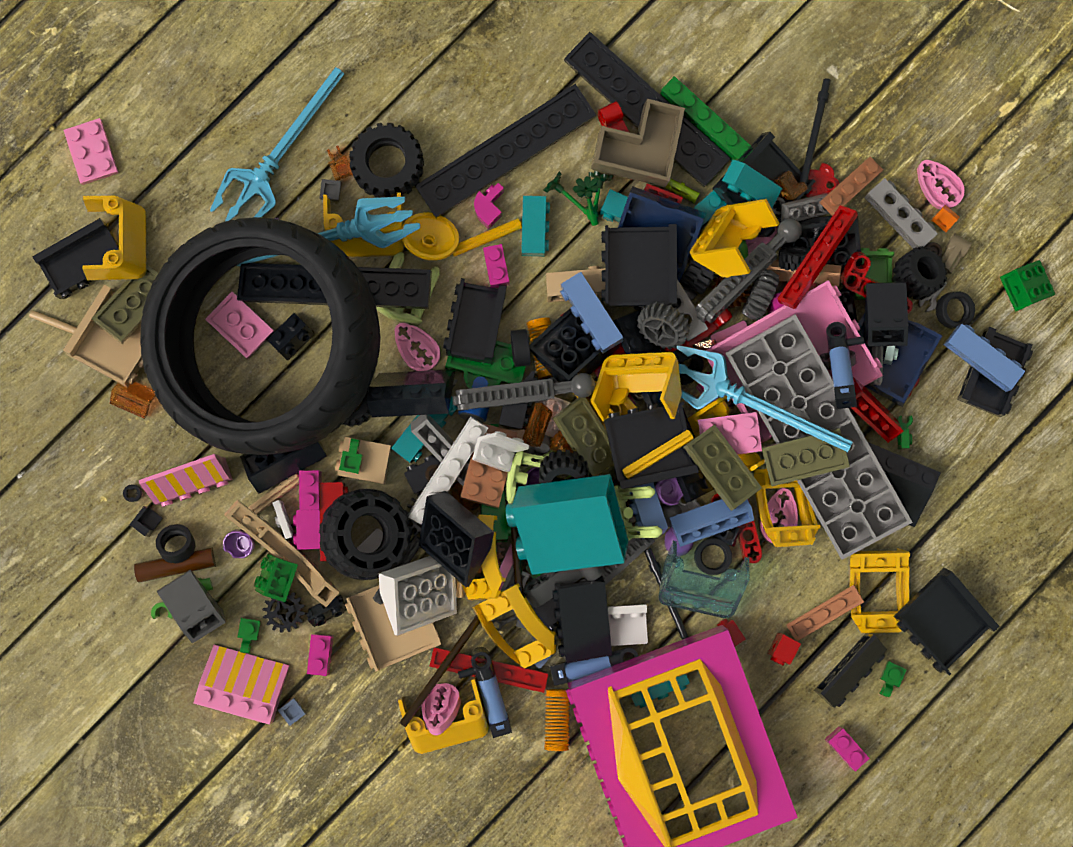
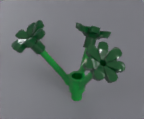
M559 171L554 180L550 181L543 191L548 193L550 190L555 189L558 193H562L587 216L592 226L598 225L597 217L599 215L597 210L600 190L603 189V183L611 181L614 175L601 174L598 171L589 172V176H586L584 181L581 178L576 180L578 186H574L573 190L577 193L578 197L587 198L588 206L584 207L564 190V187L560 184L562 173ZM592 193H596L594 204L591 201Z

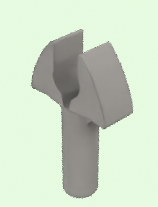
M947 282L934 294L923 300L919 299V308L925 301L930 300V306L925 312L936 309V298Z

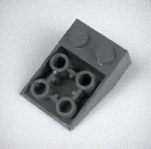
M191 570L157 590L158 595L179 628L192 644L226 623L223 609Z

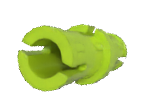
M671 178L667 186L664 187L694 204L700 192L685 186V183H679Z

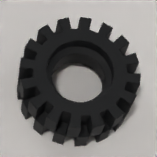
M803 246L781 248L779 250V267L787 271L797 270L810 251V248Z

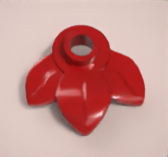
M822 163L819 170H810L808 180L814 179L815 183L811 186L812 190L805 196L809 198L826 193L829 194L840 184L834 177V170L831 166ZM827 183H832L834 187L828 188Z

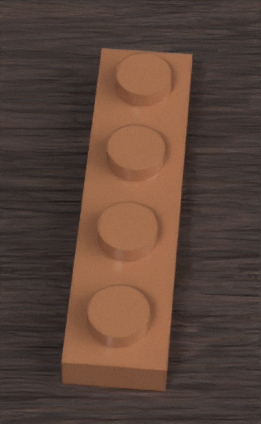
M870 156L819 203L833 216L840 205L845 206L876 178L883 169Z
M852 585L786 626L795 641H799L864 603V600L855 585Z

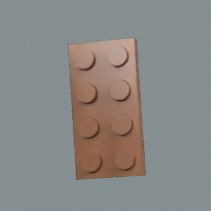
M484 424L488 427L484 436L500 431L507 434L506 437L511 439L517 437L518 432ZM473 451L460 499L499 508L508 472L472 460Z

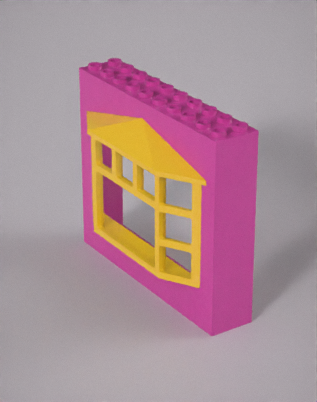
M723 625L567 683L569 687L566 690L571 705L575 703L576 707L573 708L577 723L582 722L583 724L580 730L584 741H589L590 743L587 745L591 760H596L597 762L593 765L598 779H603V782H600L604 795L606 798L610 797L611 799L607 802L612 816H617V819H614L619 835H624L621 838L624 847H723L798 818L730 633ZM698 670L707 694L685 701L676 677ZM665 681H670L679 704L656 712L648 688ZM641 691L650 715L628 723L619 699ZM710 700L741 785L695 803H690L660 719ZM653 722L662 745L640 754L631 730ZM665 753L673 776L650 784L642 761ZM676 783L684 807L661 814L654 791ZM745 792L749 809L727 817L722 800ZM716 803L721 820L699 828L694 810ZM683 814H688L693 831L671 839L665 822Z

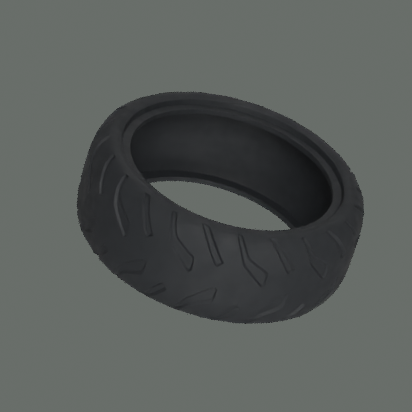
M253 217L229 220L218 223L213 228L209 227L187 240L185 244L181 245L168 258V262L164 263L151 285V290L147 294L142 311L141 356L148 381L158 401L169 416L192 436L211 446L229 452L256 455L279 454L305 448L326 438L330 433L338 429L352 415L353 411L358 408L370 387L378 363L381 340L379 318L373 294L360 270L338 246L322 235L280 219ZM266 255H286L296 260L308 270L326 298L332 321L330 356L319 382L299 405L276 418L252 422L225 408L216 400L205 385L200 375L194 352L196 319L210 289L230 269L252 258Z

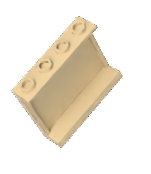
M104 285L63 351L69 357L128 388L130 384L136 381L137 372L140 367H144L140 345L141 324L122 344L93 322L92 317L114 294L110 287Z
M379 585L346 598L347 603H345V607L348 613H352L355 621H352L356 633L360 632L362 637L360 644L364 651L367 650L369 654L367 658L368 664L371 669H375V672L442 644L434 622L401 635H395L384 603L380 605L373 600Z

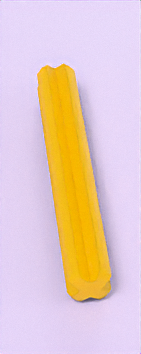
M517 218L458 243L452 255L458 256L522 229V223Z
M689 430L682 432L622 470L623 474L627 479L634 477L694 439L693 435Z

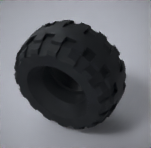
M358 489L347 492L334 500L323 515V520L319 527L321 551L324 552L328 563L344 576L359 580L379 578V573L399 567L403 563L406 554L409 553L412 527H410L408 513L402 508L400 502L395 497H391L386 492L375 489ZM365 515L372 516L378 520L383 531L380 546L371 553L360 552L354 546L351 539V529L357 518Z

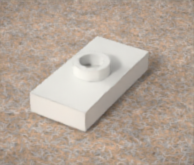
M283 501L272 502L277 514L275 522L278 528H282L285 539L293 538L294 531Z

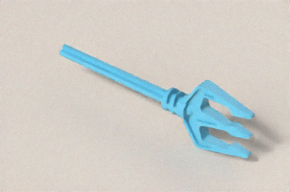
M334 68L270 155L262 157L264 163H258L260 168H254L253 170L230 168L227 170L211 206V212H214L223 204L222 195L233 180L240 181L245 186L236 205L230 208L225 221L232 220L237 216L239 209L256 194L263 198L265 204L254 217L262 218L276 206V200L269 185L270 178L268 175H274L272 170L279 169L278 162L344 76V73L339 68Z
M405 197L362 198L357 201L354 219H351V221L347 220L345 223H337L336 228L318 234L329 241L340 239L342 242L362 237L363 240L379 248H386L420 229V223L405 224L401 230L384 234L380 229L393 222H401L412 216L413 211L399 210L393 214L371 215L368 211L384 206L395 208L405 202ZM266 255L252 258L250 260L238 264L237 266H241V264L257 262L278 255Z
M676 346L677 349L688 357L697 354L714 362L712 374L690 370L686 365L679 364L680 374H687L704 387V392L699 398L681 390V398L694 408L701 409L717 398L727 396V401L733 399L735 405L743 403L846 452L851 448L853 441L747 393L744 386H741L739 389L737 388V383L732 386L731 381L728 380L726 359L723 354L686 346Z

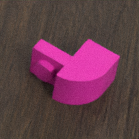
M499 183L495 186L491 185L485 192L486 196L479 191L474 200L475 214L478 220L488 229L502 217V212L493 204L504 193V187Z

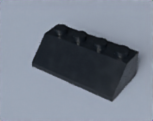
M318 441L295 451L268 455L243 454L240 456L248 480L257 493L260 494L274 485L285 481L299 471H303L305 468L327 457V454L321 442Z
M865 633L814 691L831 707H840L846 701L845 696L858 688L860 679L862 677L866 678L873 670L871 667L876 662L880 663L884 659L886 647L874 634Z

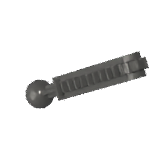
M786 218L781 221L777 228L778 234L767 245L761 242L744 259L751 272L749 274L726 277L697 305L695 309L698 312L697 318L703 323L705 321L709 323L715 321L776 260V252L785 243H793L802 235L800 223L793 218Z
M579 373L571 381L553 383L552 379L462 389L456 390V396H453V404L458 407V411L552 400L555 399L554 395L574 393L579 398H586L593 394L596 383L591 375Z
M663 504L661 508L667 526L672 527L670 517L682 514V510L678 505L669 506ZM632 538L628 542L624 563L600 566L603 571L601 577L605 581V585L652 545L655 540L653 538ZM582 578L578 583L588 582L589 580Z

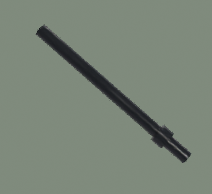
M828 78L823 79L821 91L818 92V105L800 178L801 185H807L825 104L829 100L830 94L828 91L831 80Z
M648 548L644 553L650 564L648 565L650 572H653L681 639H686L689 637L660 570L662 569L659 561H656L652 549Z

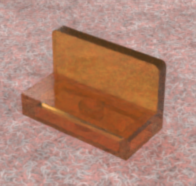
M137 382L130 384L128 388L117 383L111 390L109 404L145 419L149 412L150 403L156 395L153 389Z
M543 403L535 404L522 438L524 440L523 443L533 447L541 446L553 411Z

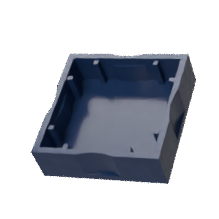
M632 186L618 228L669 227V224H677V280L680 283L687 266L690 250L696 242L706 213Z
M865 313L859 322L860 330H858L859 335L863 337ZM908 320V346H895V348L899 349L897 360H892L891 365L884 364L887 346H883L882 383L878 386L869 383L864 387L903 407L939 344L942 335L917 322ZM864 341L866 347L872 355V346H867L866 342Z

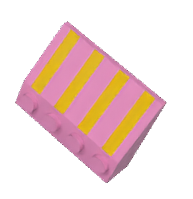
M212 454L138 481L155 505L166 507L172 505L173 500L179 498L180 501L189 499L193 493L203 494L209 492L210 487L216 485L217 488L226 486L228 481L233 479L226 458Z
M214 644L199 682L194 704L270 725L274 722L289 665Z

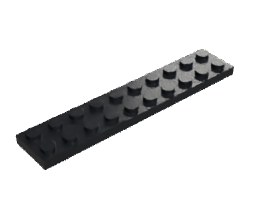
M591 32L564 58V62L610 103L617 101L623 115L637 128H639L643 106L647 99L670 104ZM683 116L674 161L699 184L705 187L731 158Z
M575 83L415 185V188L435 218L442 216L594 119L596 113Z
M244 263L240 266L238 301L328 305L320 286L302 265ZM357 267L370 287L376 307L429 309L431 270Z
M642 309L613 320L623 336L621 344L625 354L661 353L658 346L656 347L654 343H649L650 340L643 338L644 334L639 332L640 328L637 327V320ZM662 391L641 392L647 406L658 404L659 407L664 406L660 400ZM683 408L687 430L691 432L693 438L695 439L694 433L692 431V428L690 426V423L687 419V416ZM699 467L698 473L676 477L686 503L714 490V487Z

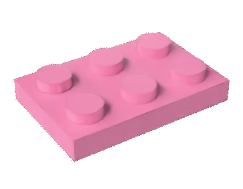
M100 118L64 130L80 184L84 185L119 173L103 122Z
M233 292L205 319L247 359L275 332L243 301H238L237 295Z
M757 412L698 420L700 434L715 424L737 454L762 451Z

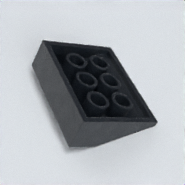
M832 216L798 221L802 227V235L797 241L785 243L781 248L803 246L811 249ZM858 216L826 263L841 266V273L851 255L855 252H862ZM862 258L856 261V266L863 265Z
M568 309L530 343L529 347L531 353L558 382L571 381L579 373L590 375L607 357L619 349L622 344L619 343L605 353H602L600 349L597 351L591 342L593 340L591 334H586L581 327L583 322L580 317L576 318L571 309Z
M455 369L379 373L369 387L366 400L371 417L449 414Z
M868 442L913 522L909 526L915 527L935 489L941 472Z
M443 491L426 497L419 546L461 584L469 587L491 549L494 531L448 492Z

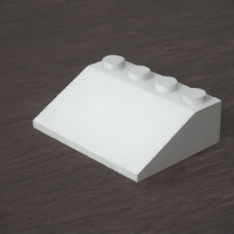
M431 556L379 573L380 594L395 635H401L457 613L455 577Z

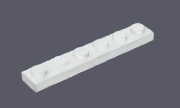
M473 417L469 418L408 513L410 519L422 525L426 497L443 491L448 492L475 450L477 438L484 436L488 430L486 425Z

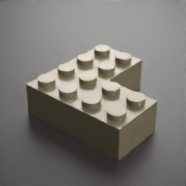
M647 99L643 106L637 134L602 126L598 133L591 169L666 187L671 177L685 108Z

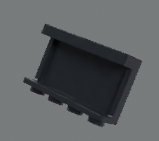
M99 218L32 257L41 267L54 290L53 294L55 297L66 299L73 295L72 292L88 287L90 285L89 282L93 281L86 279L83 265H103L104 254L110 250H119V246L106 223Z
M461 278L460 284H456L454 295H457L456 302L453 301L451 306V313H454L453 319L448 320L447 331H450L449 338L445 337L443 349H446V356L492 364L507 286L499 285V288L496 289L465 283V279Z
M992 327L984 329L982 336L990 341V345L995 349L999 348L1004 351L1008 359L1022 365L1021 368L1026 372L1024 366L1033 354V350H1031L1033 344H1024L997 333V329ZM970 365L957 400L995 416L1002 417L1009 414L1012 408V403L1010 402L1019 390L1018 382L1012 390L1005 392Z
M600 576L593 581L565 586L554 583L555 590H552L553 601L557 604V608L554 609L556 621L558 620L559 627H556V633L561 641V645H558L559 656L563 657L566 663L611 656L612 647L606 587L603 578Z

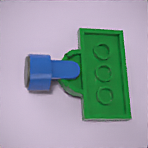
M496 341L492 364L448 356L445 368L463 372L465 385L468 389L501 385V383L522 382L526 366L515 367L511 344ZM490 407L458 411V415L467 421L470 417H473L483 423L487 419Z

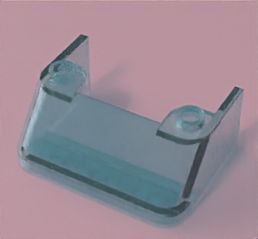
M673 540L664 562L659 588L660 603L720 618L732 617L750 580L749 557L744 558L740 570L727 569L724 573H721L720 578L683 570L684 561L677 556V541Z

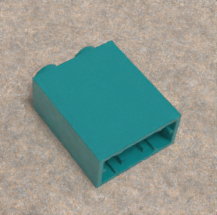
M611 474L520 486L517 489L513 503L506 505L507 523L509 527H517L520 535L516 539L518 558L528 561L532 575L622 564L625 562L629 540Z

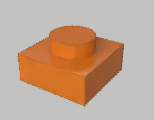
M944 205L931 221L947 232L960 216Z

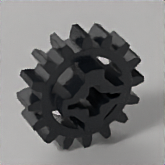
M295 592L291 595L288 593L287 599L293 601L295 605H290L287 601L282 602L271 598V601L265 600L268 607L262 609L267 612V615H264L263 618L269 619L266 624L267 626L274 625L273 631L280 628V633H283L286 628L288 632H291L292 626L297 629L299 627L297 622L302 623L304 621L300 617L301 615H306V612L301 610V608L305 607V604L300 605L299 602L302 598L296 599ZM277 601V607L274 611H272V607L274 603ZM283 607L284 609L288 608L289 612L286 613V617L284 614H280V611L283 610ZM297 612L295 619L292 621L293 613ZM274 618L281 619L283 624H279Z

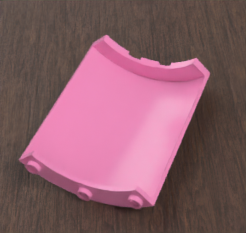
M828 280L808 291L796 309L784 305L706 351L721 353L725 356L728 380L731 381L732 386L737 383V388L739 389L743 384L725 353L789 316L797 315L819 356L829 353L826 334L829 324L833 322L843 323L846 327L847 338L861 337L858 333L860 327L855 319L851 321L839 299L841 296L839 289L836 285L832 287ZM865 343L849 346V350L854 351L857 363L852 366V374L856 380L865 386L883 376L880 371L882 365L877 357L873 359ZM708 359L711 367L713 368L714 362ZM827 370L832 378V371ZM743 403L737 404L741 414L757 412L761 444L771 439L772 435L758 410Z

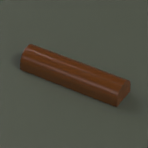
M213 547L194 551L187 560L180 563H169L163 558L134 564L136 580L138 583L183 574L189 570L193 572L216 567Z

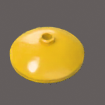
M423 212L409 217L403 224L404 227L405 224L420 223V229L402 238L404 246L419 258L425 260L445 259L452 255L458 246V231L454 224L443 216L435 218L433 213Z

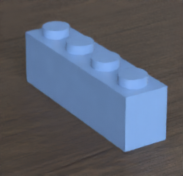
M582 272L561 283L562 290L560 294L565 301L569 300L572 307L570 309L576 318L579 316L582 320L581 327L586 334H591L593 338L591 342L597 351L600 349L602 353H605L623 341V336Z
M961 324L957 326L943 345L1005 392L1012 390L1025 372L1021 368L1022 365L1015 360L1011 361L1008 359L1006 353L1001 349L992 347L990 341L985 337L976 335L974 333L975 330L969 325Z
M652 482V483H648V484L639 485V486H634V487L651 486L653 489H655L653 482ZM656 490L651 498L629 499L631 503L629 507L633 510V515L636 518L635 526H658L662 529V534L666 532L668 526Z
M721 499L670 517L672 529L680 547L754 521L752 507L748 499L732 511Z

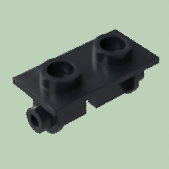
M340 594L326 608H323L321 603L309 608L308 612H306L307 620L313 627L321 626L327 620L341 616L347 609L344 599Z

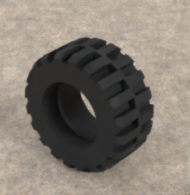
M382 123L376 124L377 127L373 129L369 126L366 128V133L363 134L361 132L357 136L358 140L353 142V150L349 154L350 169L357 184L361 189H364L365 193L368 195L372 194L375 198L396 197L397 193H401V195L404 193L409 194L412 192V187L419 183V178L422 177L424 172V158L418 140L414 138V135L409 130L406 131L401 125L395 127L394 123H387V126H383ZM393 146L400 149L404 154L405 165L403 169L392 177L383 178L376 176L369 167L371 155L381 147Z

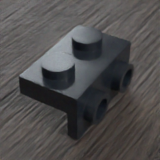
M293 313L266 340L286 360H289L315 333Z

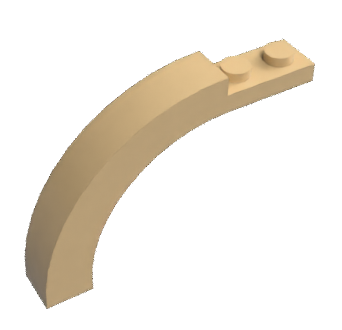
M238 499L224 514L275 557L298 564L295 576L307 588L310 594L325 607L339 594L334 584L304 553L297 550V547L285 539L284 535Z

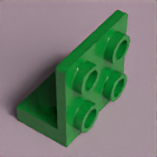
M1040 260L1000 276L1015 312L1055 295L1053 286Z
M267 554L261 562V574L256 577L254 582L255 591L263 596L286 602L298 564Z

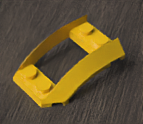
M755 469L754 478L762 487V489L755 493L757 507L764 530L774 546L813 545L820 525H818L813 508L798 481L771 486L767 469ZM794 487L796 507L802 526L774 527L768 509L766 489Z
M478 515L477 517L493 530L494 520H497V516ZM494 532L491 549L481 565L485 578L473 579L469 587L461 584L468 600L496 599L501 593L499 591L501 583L506 581V578L502 577L498 565L496 532Z
M897 548V550L858 551L850 555V587L855 585L859 593L860 572H896L897 611L861 612V604L851 610V618L861 633H895L902 631L896 625L898 621L893 616L909 602V551Z
M516 584L502 591L498 598L487 599L472 608L484 630L499 649L523 668H526L556 653V644L554 645L556 633L549 630L539 619L527 598H524L520 592V585ZM512 609L524 627L537 639L517 650H514L502 638L491 621Z

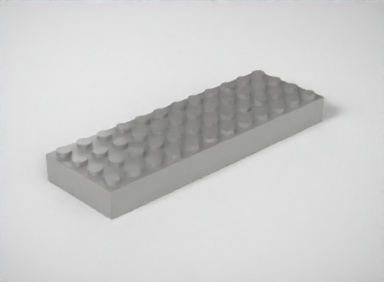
M796 314L789 316L725 353L747 393L827 430L840 428L842 437L853 441L851 448L846 452L850 467L797 480L841 560L913 523L849 408L837 409L833 380ZM758 411L776 444L809 435Z

